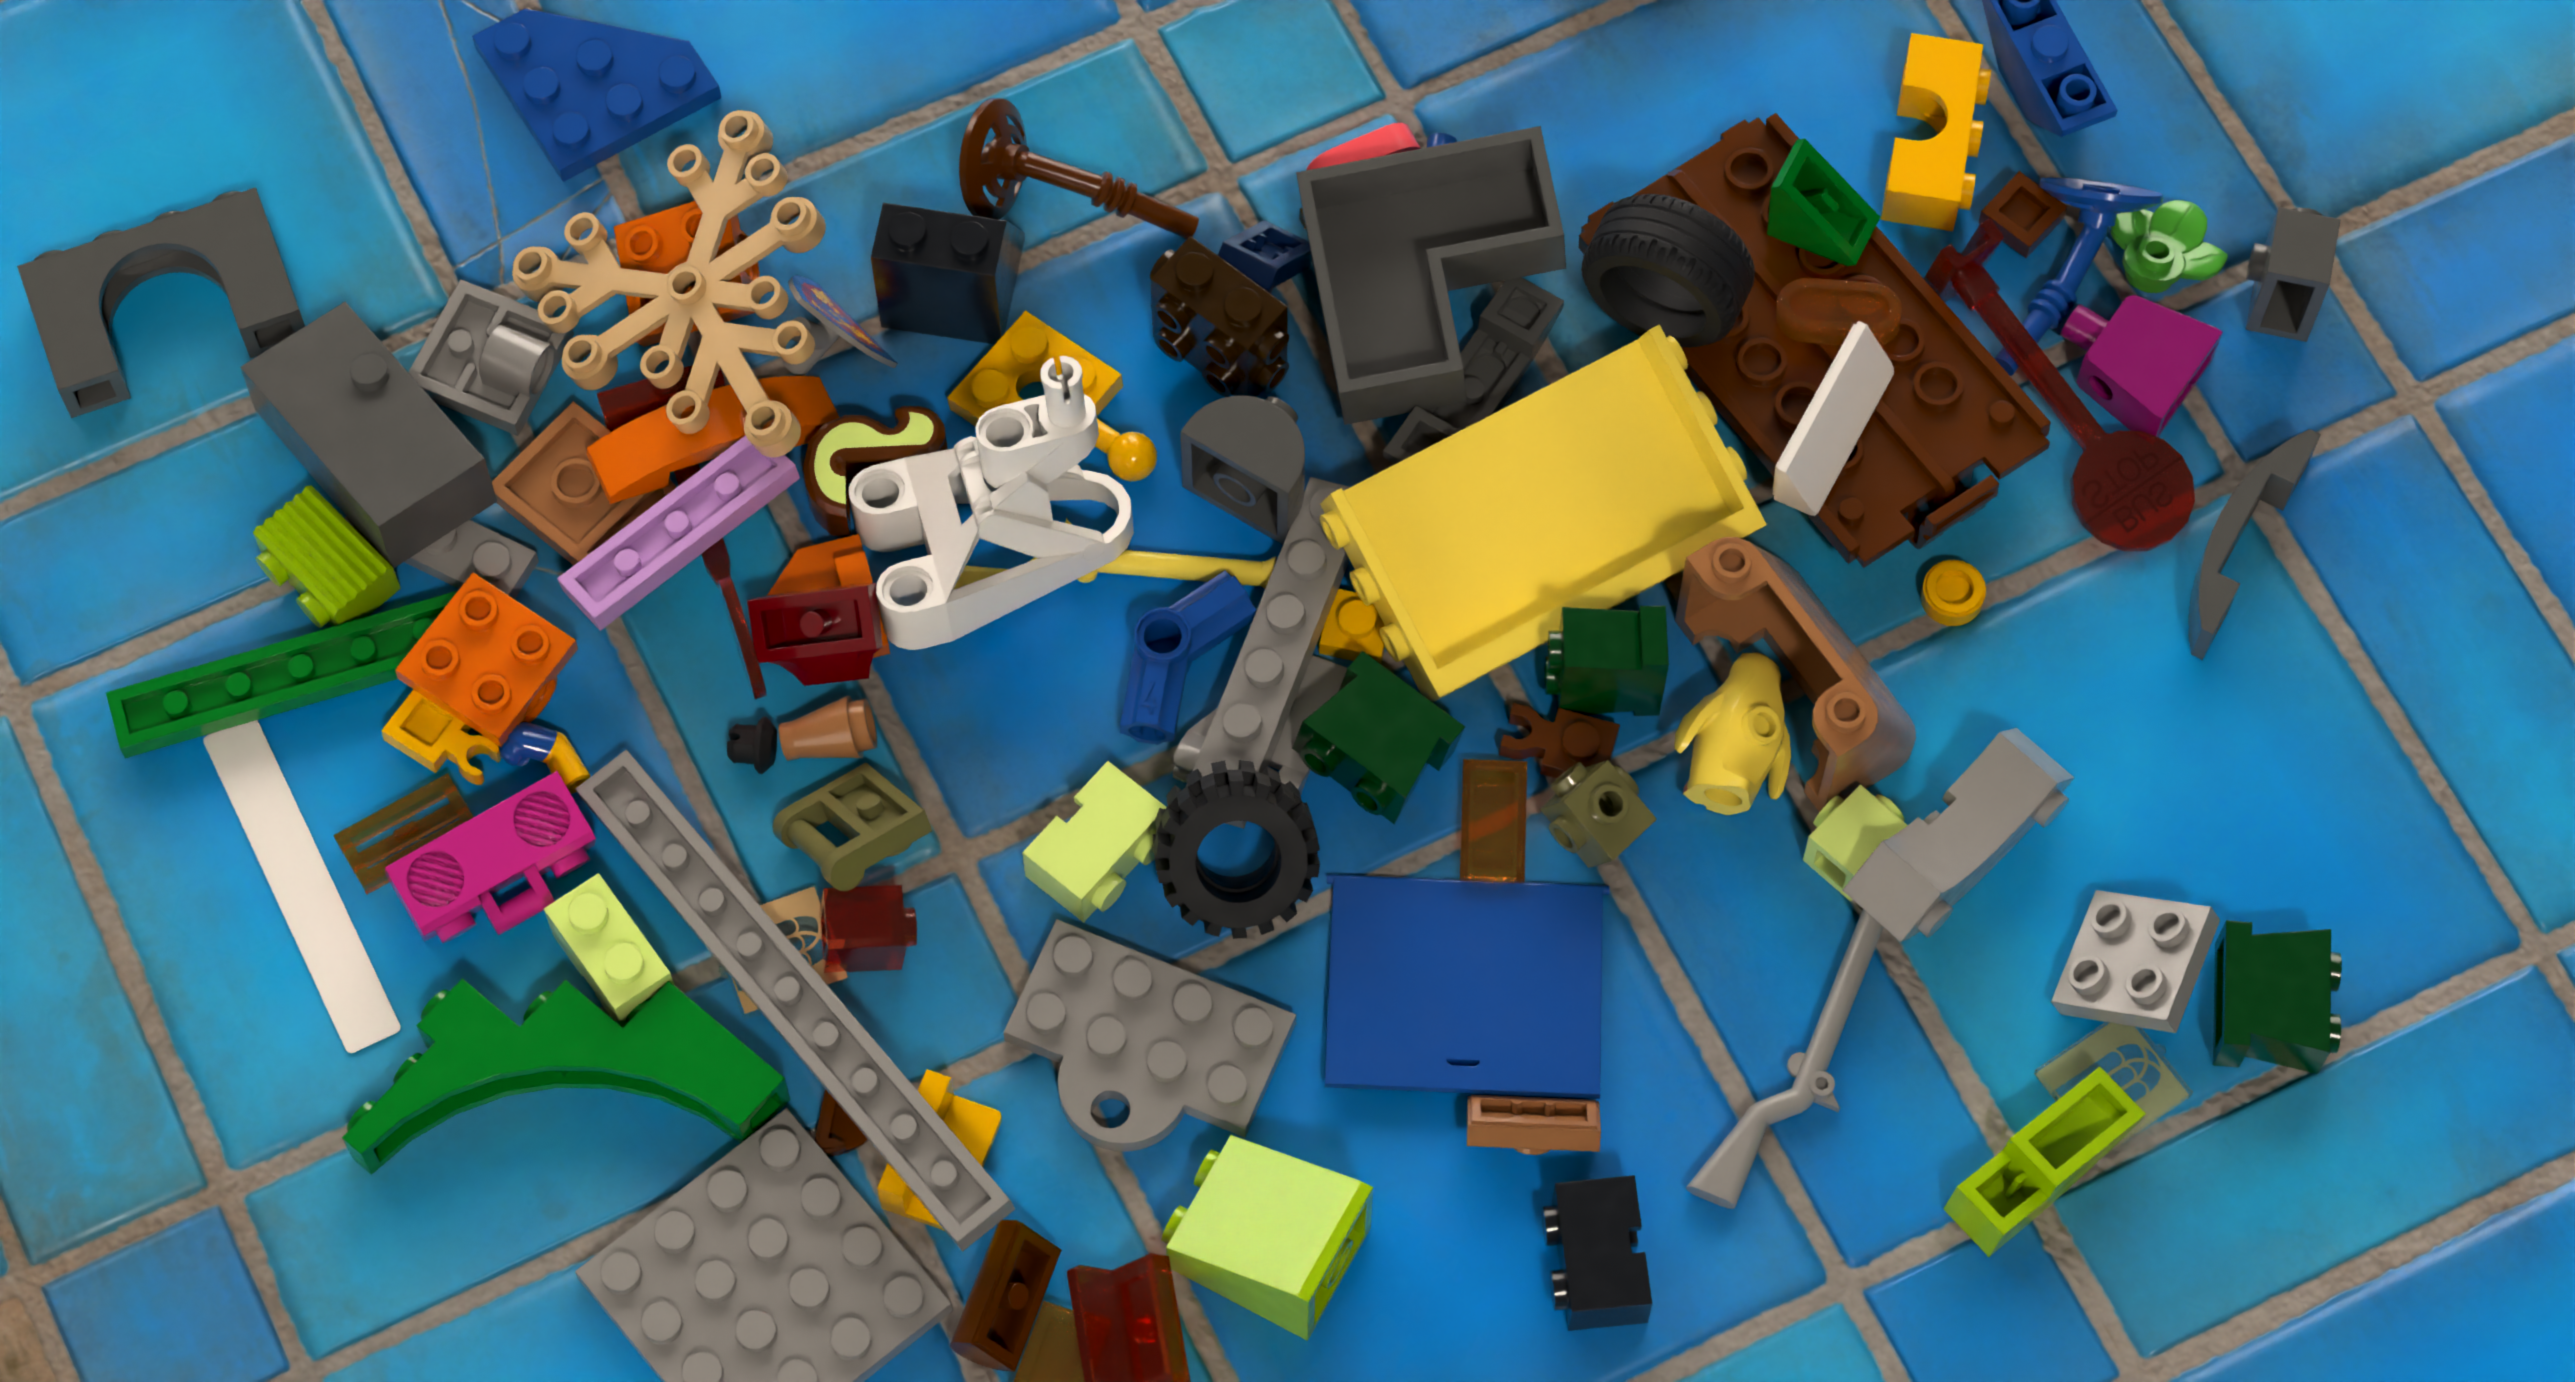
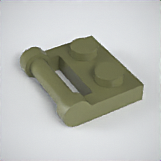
M867 763L860 765L787 806L777 814L772 826L773 833L777 839L785 846L792 849L799 848L821 867L824 879L839 891L854 889L863 879L865 869L886 857L904 852L911 846L912 842L932 832L925 810ZM829 821L848 837L850 841L837 847L822 835L816 827Z

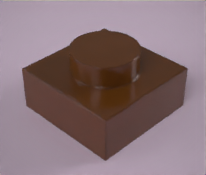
M2019 171L1981 211L1978 223L2023 257L2027 258L2064 219L2068 206L2049 195L2037 183Z

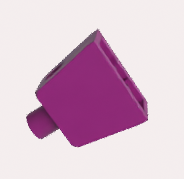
M2128 295L2110 321L2079 304L2069 316L2060 335L2087 351L2076 380L2079 388L2142 441L2153 446L2212 362L2223 332L2214 326L2137 295Z

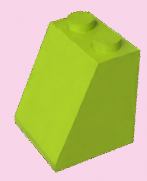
M1230 1135L1222 1151L1219 1153L1211 1149L1200 1165L1194 1179V1185L1200 1189L1189 1208L1187 1209L1179 1205L1164 1229L1161 1241L1168 1244L1166 1246L1167 1267L1308 1341L1371 1229L1373 1187L1360 1180Z

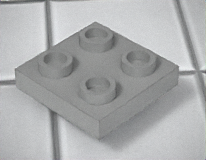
M460 279L408 373L435 403L519 436L561 360L565 345L573 338L574 332L572 329L566 333H555L539 318L537 309Z
M2095 890L2051 1003L2061 1015L2176 1033L2219 925V917L2210 906Z

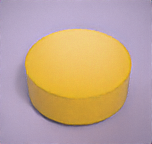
M1960 560L1942 561L1934 565L1924 578L1920 593L1921 604L1927 615L1934 621L1946 626H1961L1971 622L1980 613L1986 595V585L1980 572L1969 563Z

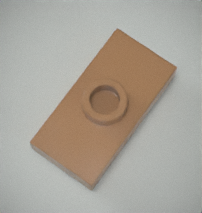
M1472 1094L1467 1096V1146L1514 1148L1516 1151L1528 1155H1540L1550 1150L1600 1152L1601 1122L1599 1101Z

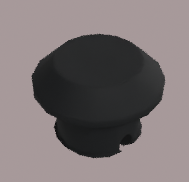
M763 716L757 725H740L737 723L730 728L728 734L730 741H727V756L734 764H754V768L759 774H763L774 764L777 752V729L767 717Z

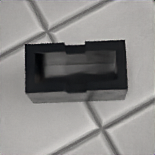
M1635 1175L1555 1183L1552 1206H1542L1541 1210L1546 1247L1557 1246L1560 1264L1559 1270H1550V1288L1554 1311L1566 1310L1568 1331L1648 1323L1652 1308V1297L1645 1252L1632 1253L1631 1247L1638 1245L1637 1231L1641 1230L1642 1227Z

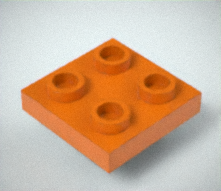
M696 201L613 226L620 267L623 269L668 274L676 266L687 262L703 214ZM738 214L728 220L716 258L748 237L740 229ZM755 263L728 282L750 284L760 276L759 263ZM695 284L692 285L691 287H689V288L685 291V293H688L689 291H691V290L693 289V287L695 286ZM626 296L629 315L653 299ZM720 307L717 309L724 322L755 313ZM666 323L636 343L643 347L659 343ZM695 323L693 324L691 333L699 330Z
M473 572L395 671L400 681L502 747L507 741L509 734L521 722L531 723L544 710L556 689L557 675L578 650L576 639Z

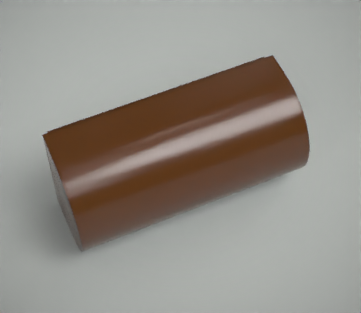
M1001 1220L996 1225L950 1343L951 1349L960 1356L979 1365L995 1370L1015 1372L1062 1250L1018 1220Z

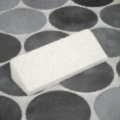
M1860 321L1857 324H1853L1775 466L1772 493L1774 500L1811 516L1819 513L1894 375L1892 362L1867 324Z

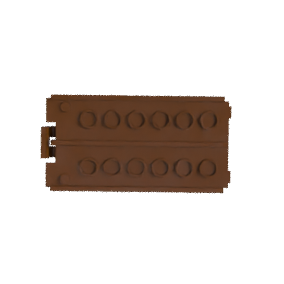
M1777 113L1766 119V125L1759 117L1750 123L1744 119L1720 135L1721 141L1632 196L1659 194L1695 204L1725 222L1746 245L1755 266L1753 287L1733 328L1724 338L1716 343L1700 347L1681 348L1688 363V368L1684 370L1687 376L1708 397L1711 404L1773 476L1778 460L1853 324H1857L1858 321L1867 324L1894 367V375L1819 513L1815 516L1806 514L1848 564L1856 559L1865 568L1906 540L1915 548L1921 549L1954 525L1963 522L1983 509L1991 499L1997 496L1999 483L1990 475L1971 487L1974 468L1984 463L1999 480L2049 448L2050 441L2045 436L2049 434L2051 422L1877 226L1857 264L1853 266H1845L1767 235L1771 187L1794 143L1799 138ZM1613 201L1589 215L1588 223L1581 227L1578 248L1583 254L1587 250L1604 214L1614 204Z

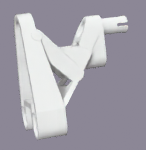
M1059 356L1062 370L1061 375L1056 374L1054 359L1047 360L1040 370V378L1045 395L997 406L986 411L979 418L975 426L976 437L964 438L957 442L952 449L876 464L861 470L853 477L849 486V500L856 533L859 534L861 543L870 550L878 552H892L925 544L928 553L927 556L890 566L880 575L876 584V595L884 633L888 640L897 647L916 650L954 641L1114 561L1128 548L1134 534L1131 499L1123 485L1106 474L1082 470L1077 465L1093 450L1099 432L1095 405L1091 398L1083 392L1082 367L1074 358ZM1094 500L1105 503L1114 509L1118 516L1114 525L1102 534L1097 530L1053 520L1050 501ZM956 504L971 505L973 514L963 524L961 523ZM979 539L1038 558L954 589Z

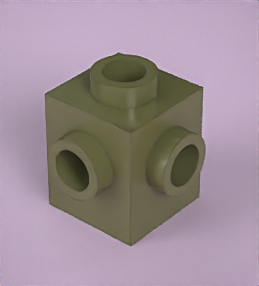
M1608 760L1586 768L1581 762H1578L1567 769L1550 786L1556 794L1540 808L1551 822L1549 830L1554 839L1567 851L1577 853L1588 868L1613 861L1657 820L1637 796L1639 788L1634 779L1625 770L1618 766H1613Z

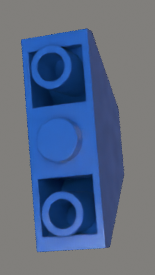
M1982 0L1999 72L2025 119L2063 137L2116 116L2117 108L2056 0Z

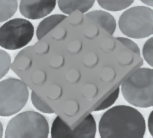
M787 1108L575 1271L578 1280L661 1382H864L953 1311L952 1303Z

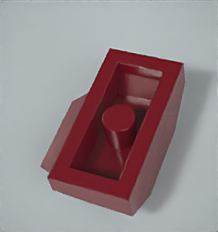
M876 583L793 591L747 600L756 663L768 662L780 665L792 673L804 686L869 679L874 653L883 647Z

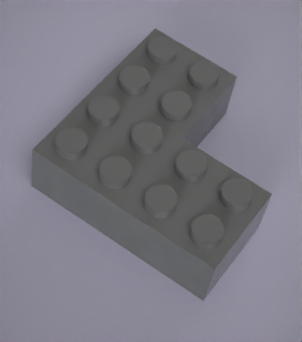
M1541 126L1296 172L1344 425L1410 413L1416 405L1426 410L1467 402L1464 369L1448 291L1566 269L1564 232Z

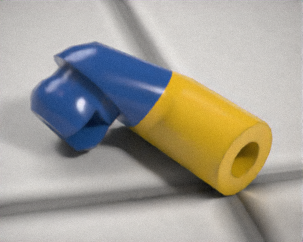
M521 722L509 734L503 746H499L501 757L511 766H525L531 758L546 763L551 773L558 771L570 794L577 792L576 788L591 777L569 739L561 732L529 722Z

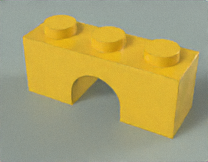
M1911 33L1896 115L1922 120L1931 125L1938 135L1922 141L1895 137L1888 167L1880 220L1953 231L1958 210H1970L1976 174L1965 172L1967 156L1978 157L1984 124L1983 121L1972 120L1975 104L1985 106L1991 76V69L1980 68L1983 44Z

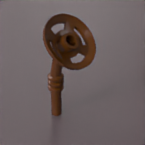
M1000 98L988 99L975 110L969 120L961 145L959 179L964 202L973 216L998 220L1004 217L1014 205L1023 181L1030 177L1091 198V205L1100 207L1103 204L1104 211L1109 213L1116 209L1115 214L1118 217L1124 218L1129 214L1185 239H1188L1190 236L1193 237L1199 223L1198 217L1138 192L1137 184L1129 182L1125 186L1123 178L1118 176L1112 180L1113 175L1110 172L1105 171L1098 175L1030 152L1027 147L1023 120L1017 108L1010 101ZM1006 116L1012 120L1014 125L1008 124ZM990 128H992L995 137L983 149L986 136ZM997 179L1004 180L1002 187L998 183ZM984 185L993 197L998 198L995 206L987 199L983 190Z

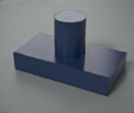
M1265 220L1225 240L1218 254L1219 257L1270 294L1276 286L1308 269L1312 262L1309 241Z

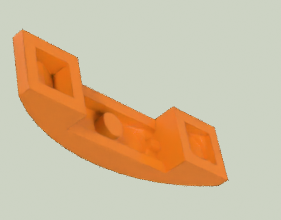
M780 376L758 379L770 401L783 403L798 419L801 426V435L795 447L807 444L824 423L839 418L820 377ZM726 385L712 390L707 405L710 410L709 420L705 427L696 433L685 434L680 432L668 419L666 414L667 405L617 428L588 446L587 457L609 504L669 486L670 472L715 459L745 436L744 424L747 412L732 386ZM695 405L687 407L682 412L681 419L689 417L694 412ZM774 419L768 421L763 426L762 430L770 427L774 422Z

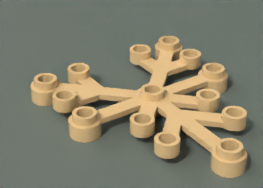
M737 110L727 114L719 126L718 142L724 151L714 181L709 175V161L696 146L691 144L679 146L668 158L667 166L669 172L680 185L689 189L703 213L687 262L676 266L668 274L623 269L606 243L607 231L593 214L584 212L573 216L567 222L564 235L569 244L579 254L585 256L589 264L561 261L552 250L546 247L533 246L523 249L515 257L512 276L515 284L529 299L540 302L538 305V316L555 333H566L572 330L582 316L616 294L653 299L599 336L578 335L567 342L563 349L562 367L575 384L584 390H597L607 385L617 372L618 359L616 355L664 323L666 324L659 345L651 347L644 353L640 362V369L643 375L657 388L664 389L675 385L683 375L684 366L681 360L693 324L695 323L702 335V339L685 390L673 395L667 403L666 414L668 419L680 432L685 434H693L703 429L710 417V410L707 405L721 367L747 412L744 424V432L747 439L762 455L780 457L790 452L798 443L801 435L800 423L786 405L779 401H770L742 352L778 356L789 364H800L809 359L815 349L814 337L802 323L793 320L782 323L776 329L725 323L717 309L720 307L755 312L762 319H773L781 315L788 305V294L775 278L761 276L754 279L750 284L728 281L781 246L792 253H804L813 249L824 237L826 224L823 216L811 201L802 197H787L779 201L773 208L770 223L716 258L728 220L762 197L778 194L783 190L788 180L786 169L774 155L769 154L773 145L771 130L758 114L752 111ZM744 130H746V131L744 132V134H742L741 136L737 137L741 132H743ZM696 160L690 170L682 172L686 163ZM774 169L768 179L759 181L760 176L765 171ZM799 216V218L794 223L789 224V222L792 219ZM593 228L587 238L579 240L580 235L585 230ZM695 284V286L693 287V289H692L691 291H689L688 293H685V291H686L689 287H691L692 285ZM564 288L576 289L570 294L562 291ZM774 291L773 297L768 302L759 304L764 294ZM566 306L562 315L552 318L554 312L559 307ZM801 336L799 343L795 347L786 349L787 343L792 338ZM591 353L585 361L581 362L586 355ZM669 360L665 370L655 373L656 367L661 362ZM695 405L694 412L689 417L681 419L682 412L687 407ZM774 419V422L770 427L762 430L763 426L768 421Z

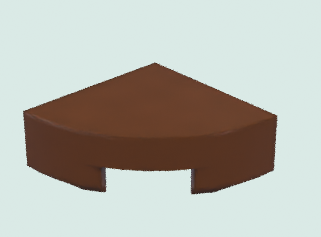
M825 1090L815 1142L828 1157L845 1154L843 1152L855 1147L859 1148L865 1144L864 1142L867 1138L828 1091Z

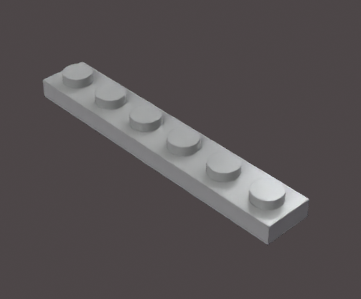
M1310 477L1304 491L1301 510L1290 526L1192 772L1198 769L1202 777L1213 773L1211 763L1224 760L1227 770H1238L1239 760L1253 762L1255 771L1263 773L1266 766H1269L1350 561L1343 547L1336 550L1327 539L1320 523V516L1324 514L1320 503L1336 490L1342 488L1344 491L1350 488L1349 486ZM1231 821L1225 824L1244 829L1247 821Z

